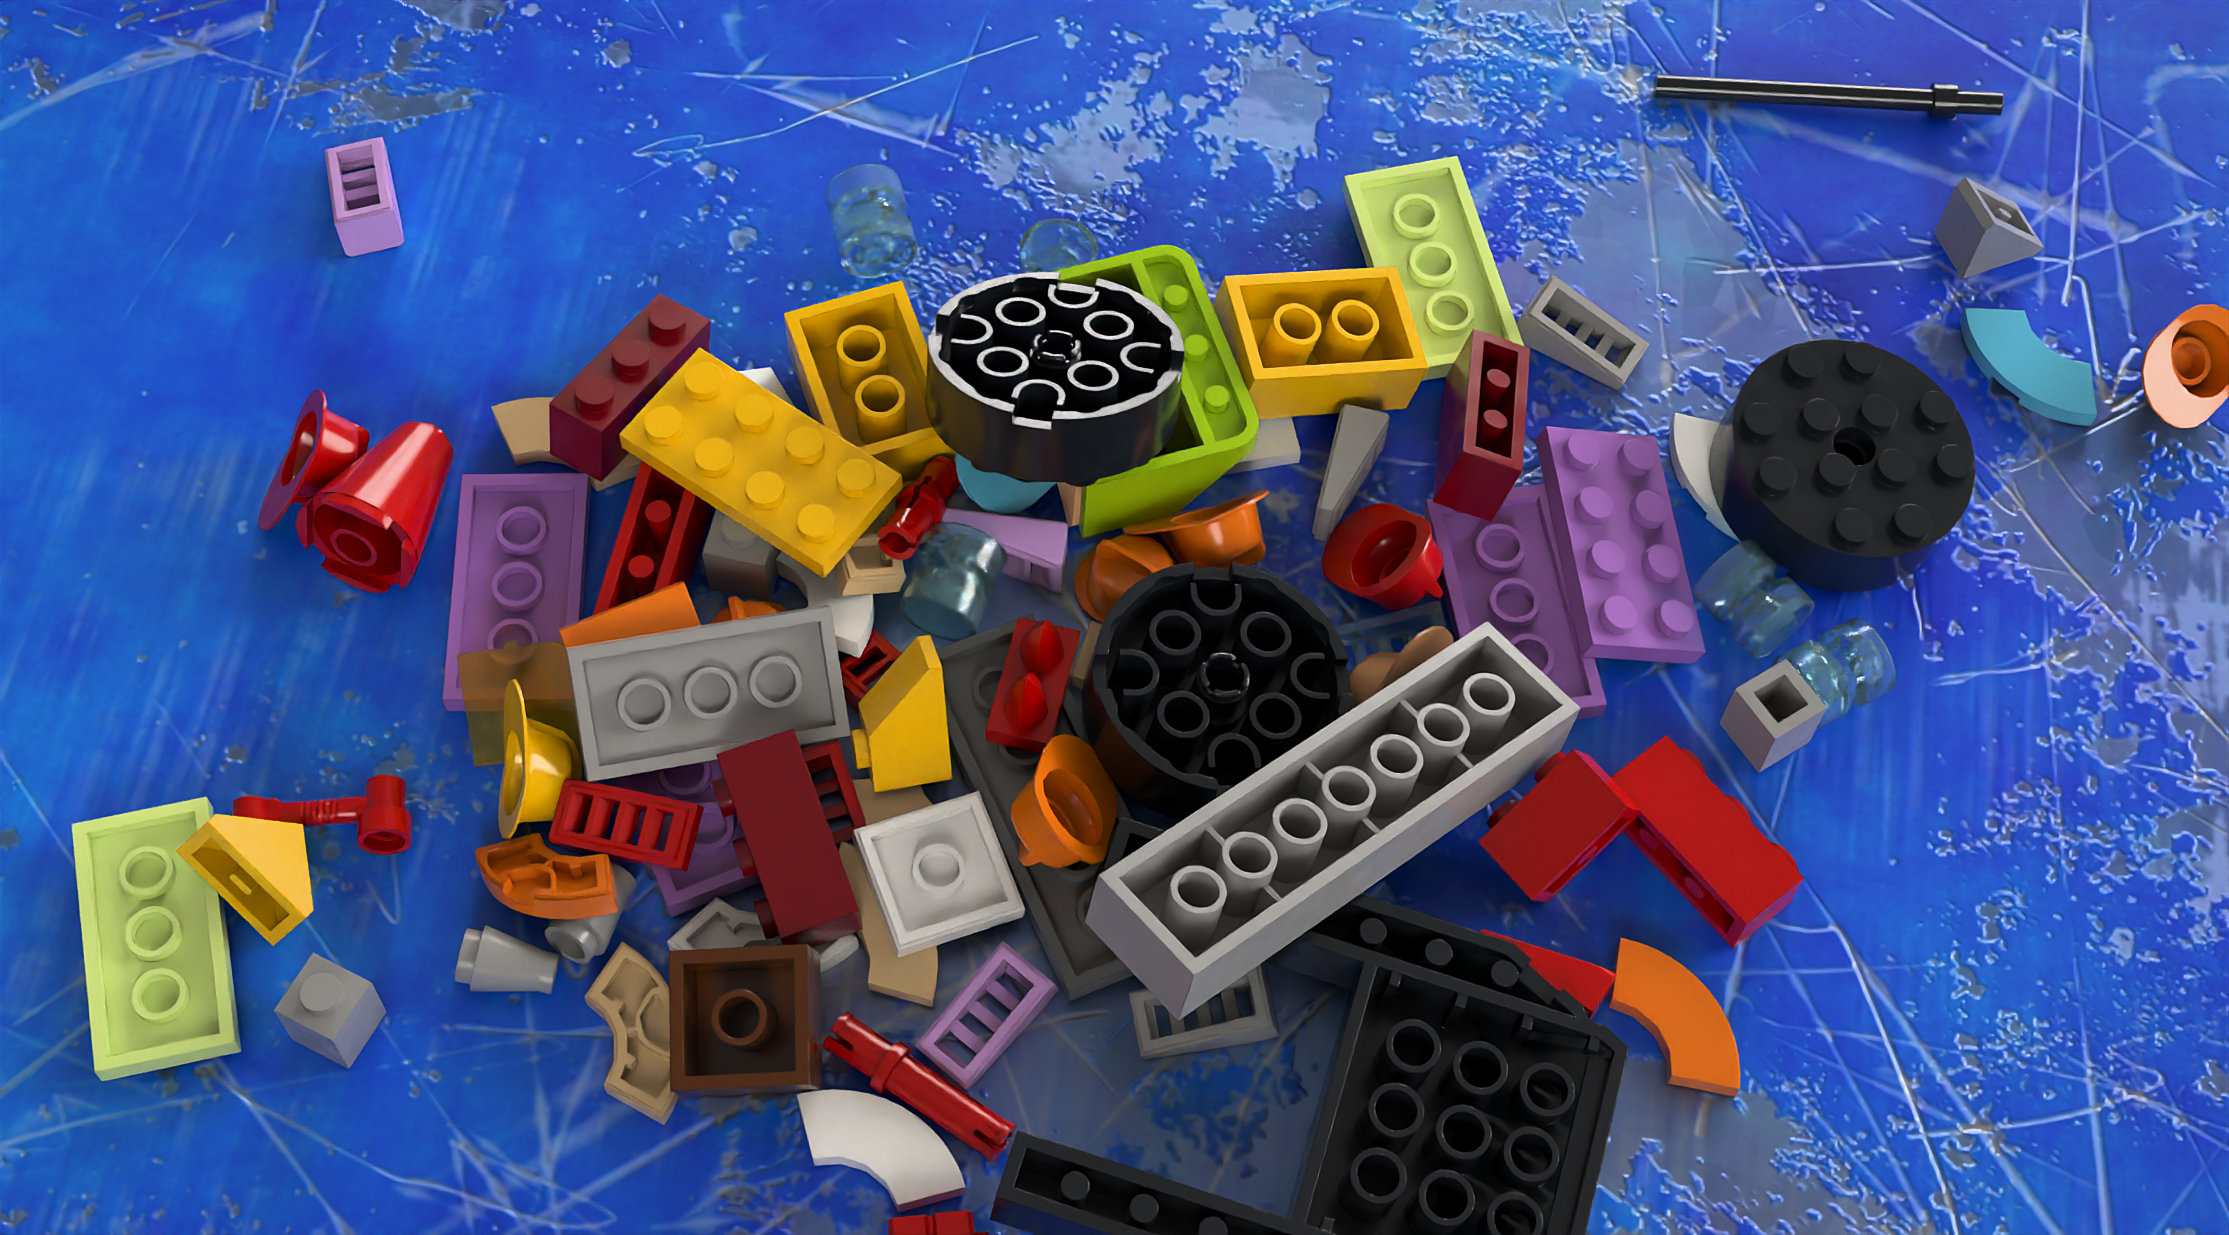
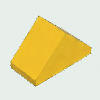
M215 814L176 850L272 946L278 943L314 910L303 824Z

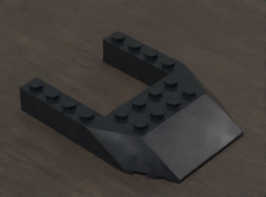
M1121 816L1103 872L1164 833L1165 830ZM1359 894L1264 961L1350 989L1286 1217L1017 1130L990 1216L992 1221L1034 1235H1586L1629 1047L1605 1025H1599L1590 1020L1585 1013L1584 1006L1564 988L1559 992L1529 965L1531 959L1514 943Z

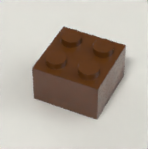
M808 944L669 951L671 1092L684 1097H706L823 1090L820 953Z

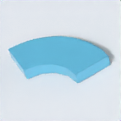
M1964 308L1959 320L1965 344L1973 360L1988 379L1994 377L2001 385L2020 398L2018 404L2044 417L2074 425H2092L2097 416L2091 364L2067 359L2047 348L2031 330L2025 310Z

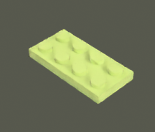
M1457 156L1344 176L1342 192L1367 268L1397 267L1429 367L1422 381L1447 376L1473 328L1524 346Z
M207 797L72 824L94 1071L102 1082L241 1052L224 899L176 852L179 847L214 816L213 807Z

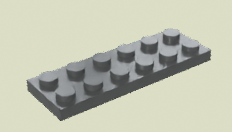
M1032 613L1021 617L1036 621ZM1017 619L936 649L943 671L949 745L971 793L980 792L1023 905L1069 1002L1134 975L1085 923L1097 878L1103 872L1120 818L1122 816L1133 819L1115 784L1118 799L1117 816L1108 842L1107 853L1102 862L1091 865L1079 861L1066 867L1054 869L1044 865L1042 862L1031 866H1024L1018 860L1021 839L1017 835L1011 820L1010 808L1017 794L1034 777L1041 753L986 741V727ZM1068 688L1055 736L1064 733L1076 736L1091 746L1085 730L1083 716Z

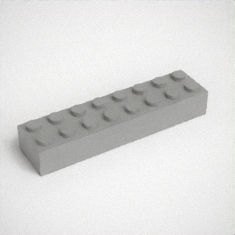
M1486 621L1099 874L1085 923L1179 1021L1537 771L1549 758L1561 751L1581 708Z

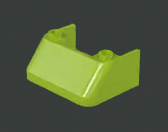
M1157 245L1052 271L1061 272L1060 283L1095 288L1097 278L1122 285L1143 295L1170 316L1180 331L1184 343L1178 421L1173 436L1164 447L1166 454L1152 457L1146 465L1135 467L1111 477L1098 479L1094 484L1082 487L1079 530L1082 538L1179 512L1252 451L1256 444L1259 429L1257 411L1194 260L1181 248L1172 245Z

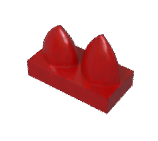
M1021 617L1017 618L987 723L986 741L1042 754L1048 741L1055 736L1080 645L1081 631L1056 626L1048 619L1039 622Z

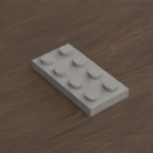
M829 605L565 648L585 778L588 782L717 760L716 754L792 728L795 731L799 745L851 736L832 609Z

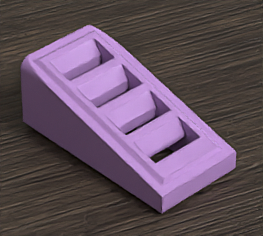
M383 137L324 150L334 224L345 254L355 257L402 245L404 242L402 224ZM369 166H375V168H370L343 175L344 172L361 169Z
M946 508L941 520L942 550L1054 592H1062L1068 547L1067 523Z
M1002 941L917 1042L915 1047L968 1091L1038 1016L1059 989L1051 980ZM1006 972L1029 991L1021 1001L998 983ZM987 992L1011 1011V1014L1004 1022L979 1002ZM969 1012L994 1032L986 1043L960 1022ZM950 1032L976 1053V1056L969 1064L942 1043V1040Z

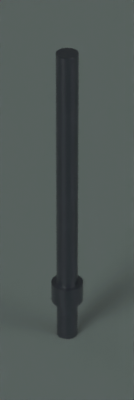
M1656 74L1653 89L1655 98L1927 112L1929 118L1954 119L1956 113L2000 116L2004 102L2003 93L1963 91L1958 90L1957 84L1932 83L1930 89Z

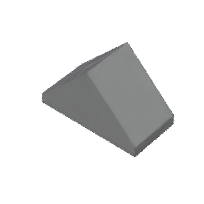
M1966 177L1956 184L1934 232V235L1962 279L2033 256L2044 248L2014 201Z

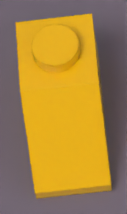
M931 635L917 636L860 700L858 707L861 729L850 730V742L856 769H868L874 792L952 779L942 665Z

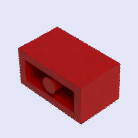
M1572 749L1567 755L1561 751L1549 758L1536 771L1533 777L1537 784L1520 801L1514 797L1496 809L1486 823L1490 830L1478 841L1524 893L1534 901L1550 902L1643 812L1589 754Z

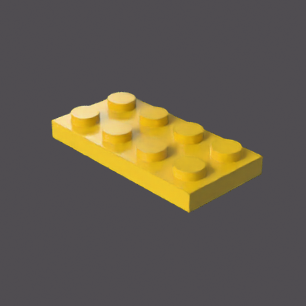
M700 347L619 434L623 449L823 578L829 574L902 489L901 474Z

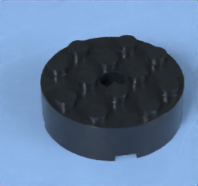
M1029 272L997 277L973 285L952 297L936 313V325L931 334L928 335L926 411L937 435L956 453L971 461L972 466L977 470L987 473L997 472L1025 480L1059 482L1076 487H1086L1094 484L1098 479L1111 477L1135 467L1146 465L1152 457L1166 446L1173 436L1179 414L1184 343L1180 331L1170 316L1150 299L1127 287L1097 278L1095 288L1060 283L1061 272Z
M1820 339L1794 344L1776 352L1758 365L1749 375L1720 422L1713 437L1709 459L1710 480L1717 505L1725 521L1742 544L1753 554L1759 549L1770 559L1788 569L1786 577L1811 587L1838 592H1864L1884 588L1905 579L1919 569L1965 512L1973 493L1976 469L1974 450L1967 427L1953 400L1931 378L1913 364L1884 349L1875 347L1867 342L1841 339Z
M1194 562L1170 566L1154 572L1134 584L1115 602L1107 614L1100 629L1083 681L1082 715L1085 730L1100 763L1126 793L1151 810L1168 818L1182 821L1352 710L1354 694L1350 691V680L1346 666L1349 657L1338 632L1320 608L1306 595L1282 579L1262 570L1232 563L1230 569L1195 568Z

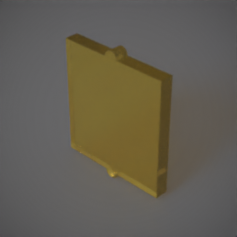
M562 639L519 645L516 640H509L501 648L464 652L456 655L475 767L504 763V700L508 681L516 679L520 685L526 717L563 730L573 740L578 752L581 753L565 647Z

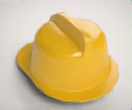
M516 679L508 681L504 700V769L499 794L498 823L500 834L505 839L512 837L518 824L521 822L553 821L564 780L566 778L581 780L582 759L573 740L561 729L526 717L524 699Z

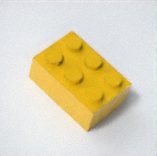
M1396 266L1224 276L1212 304L1259 419L1340 413L1341 407H1345V404L1376 411L1406 409L1429 368Z
M902 280L784 313L789 356L812 419L901 474L902 482L918 479L925 464L935 456H943L955 462L956 452L937 435L927 416V344Z

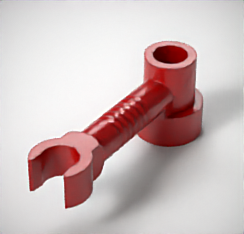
M377 775L368 779L365 796L344 797L338 800L333 798L332 800L326 799L325 801L320 799L319 801L313 800L312 802L310 800L306 802H282L276 798L265 799L259 796H243L233 800L232 816L303 824V827L306 825L308 827L312 825L318 826L319 824L324 826L325 824L331 825L332 823L334 825L338 823H358L357 844L362 850L372 854L393 855L407 850L412 843V816L406 811V782L394 775Z

